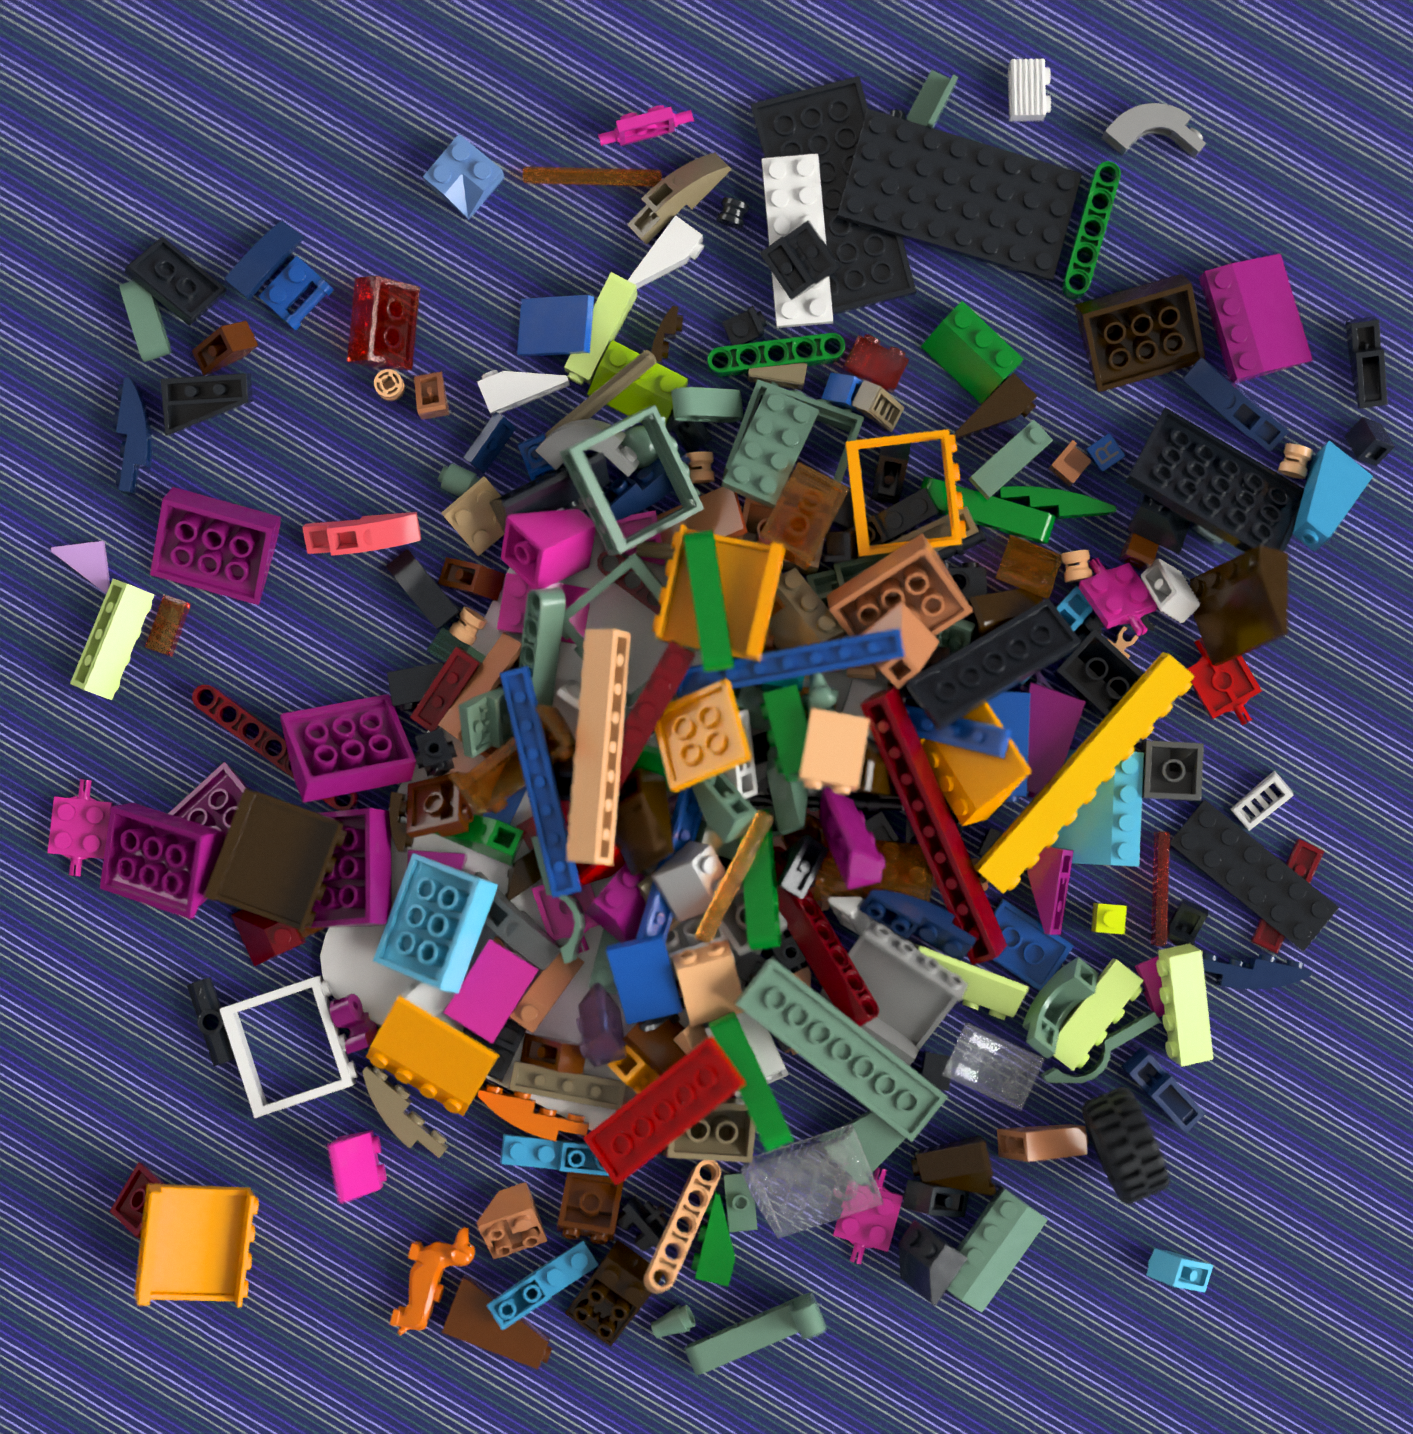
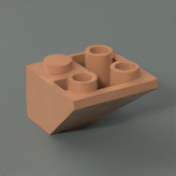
M902 600L860 634L865 635L897 628L901 629L905 657L875 663L898 689L922 669L939 643V640Z
M526 1182L500 1190L477 1221L478 1229L493 1260L547 1242L534 1198Z

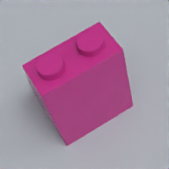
M579 509L511 514L507 516L501 559L533 590L544 589L589 568L596 528L593 521Z

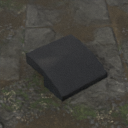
M809 220L760 252V255L791 300L805 293L841 268Z
M508 1018L493 1043L465 1026L462 1033L498 1055L487 1076L502 1082L527 1029L518 1022Z

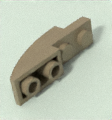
M715 152L687 163L661 180L641 198L647 205L627 225L647 245L686 204L693 209L732 169Z
M368 1065L362 1071L365 1084L378 1113L387 1126L409 1149L418 1140L440 1158L449 1147L445 1144L447 1141L446 1137L436 1129L431 1132L423 1125L425 1120L416 1112L411 1111V1113H408L406 1111L413 1102L408 1098L411 1095L409 1091L400 1084L394 1086L387 1080L389 1075L384 1070L377 1067L372 1068Z

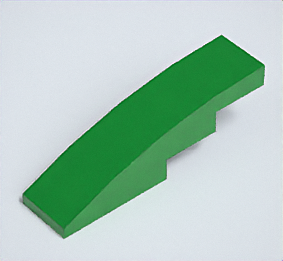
M1011 486L1002 487L997 491L998 498L1007 501L1026 499L1027 507L1037 510L1055 508L1056 519L1108 516L1116 512V506L1086 495L1060 489Z

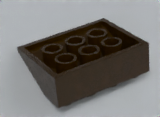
M1183 274L1074 305L1080 335L1098 393L1192 366L1200 357L1206 360L1192 283Z
M1259 545L1190 579L1189 588L1192 589L1198 602H1200L1193 616L1212 665L1219 666L1288 635V553Z

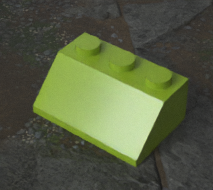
M612 340L597 368L587 395H592L640 354ZM656 363L606 405L627 416L656 405L660 416L665 418L666 427L668 419L673 414L671 391L687 387L688 379Z

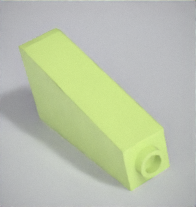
M612 272L610 273L593 307L590 353L570 354L564 366L565 372L569 373L567 377L580 385L583 382L591 384L611 341L616 338L638 296L635 284Z

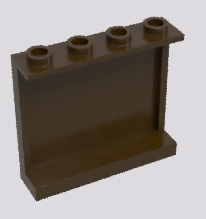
M246 787L204 898L225 902L299 929L298 932L303 933L305 926L311 928L317 912L312 910L315 900L321 901L327 885L322 883L325 873H332L337 858L332 856L335 846L341 847L347 831L342 829L344 822Z

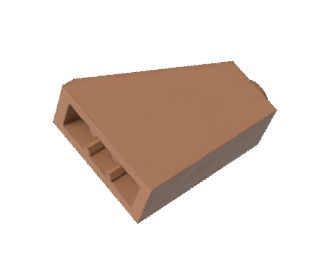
M1065 1124L997 1129L999 1158L1030 1162L1087 1155L1088 1136L1085 1126Z

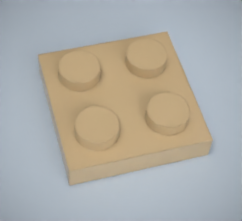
M482 477L441 513L477 556L481 555L504 535L489 503L501 495L485 477Z

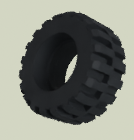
M1120 1087L1086 1101L1082 1106L1086 1128L1103 1170L1120 1201L1132 1204L1165 1190L1169 1185L1170 1179L1163 1155L1152 1128L1130 1089Z

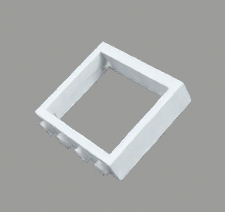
M321 975L219 1009L254 1118L356 1084L355 1078L358 1077L354 1061L349 1062L345 1048L346 1035H340L338 1027L332 1021L328 998L332 996L327 980H323ZM312 987L342 1080L267 1104L238 1012Z

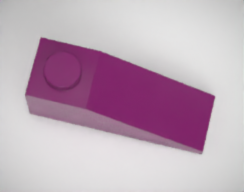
M1045 846L1038 854L1040 858L1037 863L1027 870L1045 934L1061 935L1074 850L1056 847L1047 848Z

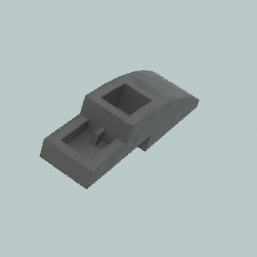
M482 872L474 874L477 877L490 881ZM497 888L484 923L518 953L542 971H545L560 954L561 947L525 911H520Z

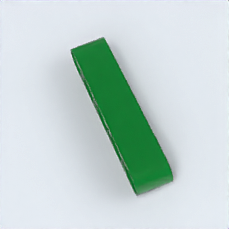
M1111 161L1102 162L1091 179L1062 282V291L1070 299L1081 298L1091 284L1121 177L1120 168ZM1100 172H1109L1113 177V181L1109 183L1102 181ZM1092 199H1102L1105 202V208H1095L1092 204ZM1086 225L1095 226L1098 230V235H1087L1084 227ZM1081 251L1088 253L1090 262H1080L1077 258V253ZM1072 278L1079 279L1083 284V289H1072L1069 280Z
M826 333L718 347L709 353L707 367L709 372L716 377H728L748 374L749 369L797 363H807V366L838 362L842 358L845 342L836 333ZM828 342H834L839 346L840 350L836 354H829L825 351L824 345ZM799 346L809 347L812 354L807 358L800 357L796 352ZM773 349H778L782 351L784 357L780 361H773L769 358L768 353ZM744 353H752L756 361L751 365H745L741 362L740 357ZM723 356L727 359L728 364L724 368H716L712 364L713 359Z
M923 477L920 490L927 487L940 513L948 515L945 482L930 477ZM955 485L956 492L962 493L963 507H968L975 524L1037 543L1048 544L1056 516L994 496L987 500L980 492Z
M713 530L684 534L704 672L734 668Z
M769 809L756 810L757 814L746 835L740 837L746 927L750 950L781 946L773 832Z
M733 1011L708 1023L716 1042L746 1082L739 1089V1093L767 1153L793 1141L790 1130L735 1012Z

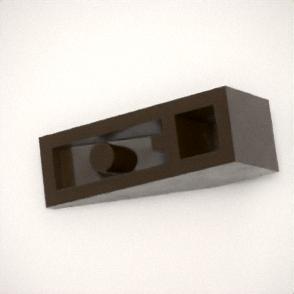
M1012 373L953 434L955 435V441L1015 421L1020 415L1026 418L1036 407L1033 402L1038 396L1018 376Z

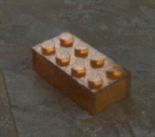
M875 840V848L877 852L882 853L885 861V869H882L881 882L847 889L829 849L816 874L814 900L829 902L830 897H861L865 900L872 890H884L906 894L930 903L932 872L920 844Z

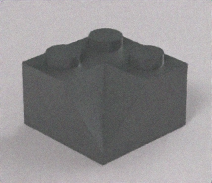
M1142 741L1141 752H1144L1142 798L1201 801L1204 743Z

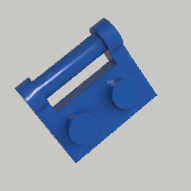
M296 256L259 295V298L296 331L301 326L300 322L325 295L329 296L334 289L303 260ZM314 283L317 286L314 292L292 315L288 313L287 310Z

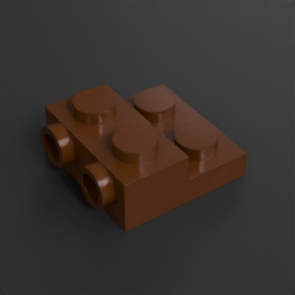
M460 772L409 783L406 833L411 838L436 832L442 837L468 832V823L474 820L472 808L469 806V798L474 796L472 783L467 781Z
M567 1172L557 1231L562 1232L564 1238L572 1240L579 1239V1235L591 1237L590 1241L596 1244L604 1245L607 1244L608 1240L614 1241L624 1181L615 1185L610 1177Z

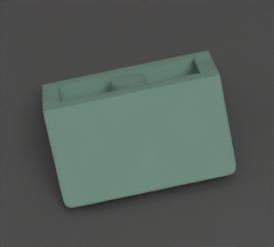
M931 70L906 120L934 128L957 83L958 76L953 74L952 78L949 79Z

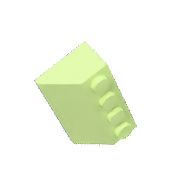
M915 945L917 950L928 957L934 958L938 964L951 973L959 975L963 981L968 983L962 997L963 1005L978 1010L980 1005L990 1009L989 1015L1005 1020L1006 1015L1014 1018L1027 993L1028 986L923 946Z

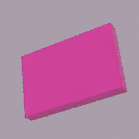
M490 939L462 982L459 993H455L444 1013L493 1043L539 969Z

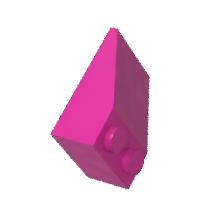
M506 573L497 630L499 632L523 635L527 597L533 589L517 574ZM559 582L546 587H558L563 591L565 595V610L590 590ZM590 603L569 619L583 638L585 636ZM561 635V642L575 644L571 638L566 640Z
M373 1130L339 1136L328 1145L339 1203L380 1190L383 1187V1181H387L384 1164L379 1165L377 1153H381V1143L379 1136H374Z

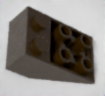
M640 767L629 774L618 793L614 839L633 876L638 875L674 853L665 777Z
M617 1240L564 1314L611 1347L652 1294L644 1285V1276L650 1263ZM654 1272L653 1281L655 1284L659 1283L663 1275L661 1272Z

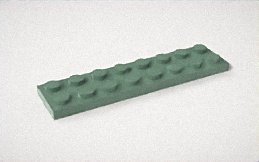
M772 957L735 1001L738 1007L911 1142L948 1098L942 1091Z

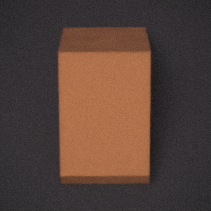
M442 372L414 376L417 412L420 418L424 420L450 415Z

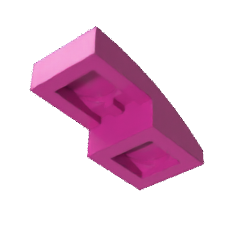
M1158 955L1136 965L1135 968L1139 977L1144 980L1142 984L1146 991L1143 993L1151 1011L1155 1012L1157 1017L1165 1015V1008L1159 994L1162 982L1156 967V962L1159 960Z

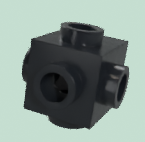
M442 728L415 736L419 751L415 752L414 755L418 768H425L427 777L431 775L435 777L447 774L450 769L455 768L452 758H456L457 754L453 742L446 741Z
M787 930L782 933L781 946L772 948L773 952L769 955L787 970L791 969L792 973H795L807 966L806 958L789 931ZM789 947L796 949V955L793 958H789L785 954L786 949Z

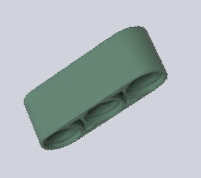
M134 280L120 284L121 295L142 360L147 362L172 354L156 298Z
M683 387L671 391L674 420L731 423L743 420L740 390Z

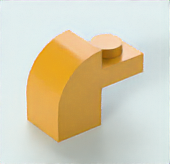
M626 1045L607 1064L637 1094L660 1077L629 1045Z

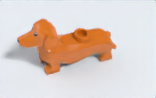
M468 1227L458 1231L453 1245L438 1241L424 1247L423 1243L418 1240L411 1244L408 1258L415 1260L416 1263L411 1268L409 1275V1303L406 1307L399 1306L398 1309L395 1308L393 1310L389 1324L400 1327L397 1332L399 1335H402L407 1330L420 1331L426 1328L435 1301L440 1302L444 1292V1285L440 1284L444 1269L448 1266H467L472 1262L475 1256V1247L469 1242Z

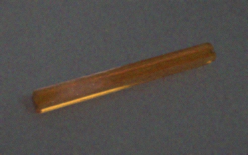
M523 168V181L525 183L655 186L662 180L661 170Z
M761 810L757 812L695 934V937L701 942L711 943L773 821V817L770 814Z

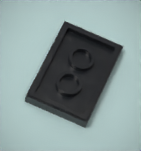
M163 236L127 265L124 271L126 275L189 326L218 302L227 291L223 285Z

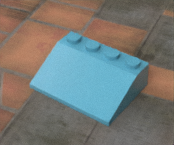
M1076 750L1068 751L1065 762ZM1133 752L1127 760H1121L1115 766L1116 772L1112 778L1106 783H1100L1095 789L1097 792L1095 797L1088 804L1085 805L1083 803L1076 811L1078 813L1077 817L1070 825H1064L1057 832L1059 836L1050 847L1074 850L1072 863L1139 866L1144 752Z
M412 853L373 961L438 989L459 993L498 884Z

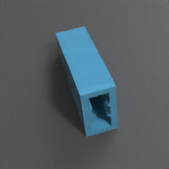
M1328 441L1312 459L1293 530V535L1314 552L1331 537L1373 477L1331 441Z

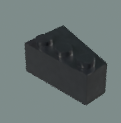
M251 373L161 379L165 436L173 435L253 402Z

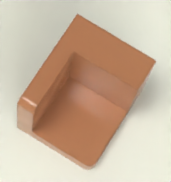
M1074 440L1070 442L1048 468L1069 487L1091 462L1084 453L1075 447L1077 443Z

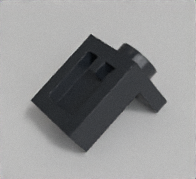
M754 306L749 307L748 311L722 322L731 346L747 344L763 337V328L767 326L762 312H756Z

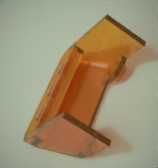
M539 705L535 709L541 716L551 762L554 764L559 759L563 762L576 752L574 749L576 740L557 707ZM515 737L468 773L453 772L449 775L475 813H488L490 811H493L494 814L498 813L508 805L506 800L526 785Z

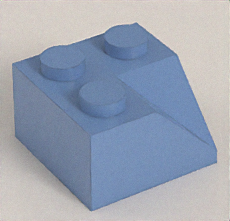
M458 134L423 176L425 184L468 220L505 178L500 167L460 134Z

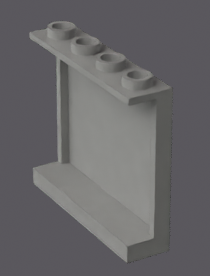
M872 919L848 952L850 959L879 1007V1015L860 1028L910 1066L920 1048L957 1001L960 1002L968 983L963 981L959 975L951 973L938 964L934 958L926 956L914 948L910 942L902 940L886 926ZM822 988L819 995L833 1005Z

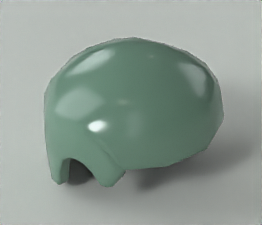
M634 425L624 431L626 437L620 444L623 447L628 446L636 453L637 460L640 462L636 469L648 467L658 458L644 425Z

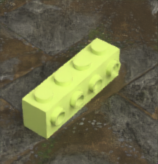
M112 579L70 684L112 700L114 693L119 688L125 666L130 661V654L134 644L141 634V627L145 617L151 609L154 594Z
M1190 943L1158 950L1159 960L1156 962V967L1162 982L1159 994L1165 1008V1015H1163L1162 1020L1168 1035V1042L1165 1045L1167 1055L1181 1067L1213 1060L1202 951Z
M1112 958L1098 976L1095 993L1076 1005L1063 1021L1059 1031L1056 1052L1053 1056L1072 1071L1076 1067L1081 1069L1090 1057L1087 1053L1092 1046H1099L1106 1038L1108 1033L1105 1030L1110 1023L1116 1024L1125 1013V1010L1122 1008L1128 1000L1133 1002L1143 990L1140 985L1144 980L1117 959Z

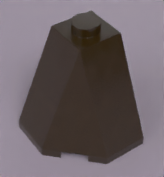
M1033 587L969 598V605L973 612L968 614L967 618L969 622L976 624L974 630L975 640L1043 601L1041 595H1036Z
M866 738L859 785L855 791L851 792L900 798L878 746Z
M980 1135L913 1151L915 1159L910 1160L914 1177L920 1176L922 1183L985 1195L996 1194L995 1185L991 1182L993 1171L986 1142Z

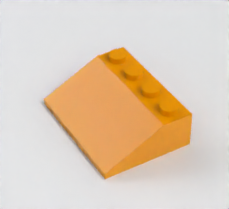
M987 702L961 717L1003 728ZM919 738L942 794L962 826L987 820L1031 772L1010 738L1005 758Z
M400 995L392 1006L366 1055V1058L375 1067L389 1071L400 1082L409 1083L417 1088L423 1096L437 1100L448 1111L458 1113L461 1116H464L498 1057L496 1053Z

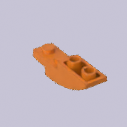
M487 1084L486 1089H479L478 1097L492 1111L525 1132L552 1141L557 1140L559 1130L584 1136L588 1133L589 1123L584 1122L585 1116L568 1113L567 1118L556 1115L557 1110L540 1107V1111H535L536 1100H530L531 1094L519 1091H514V1094L504 1093L503 1087Z

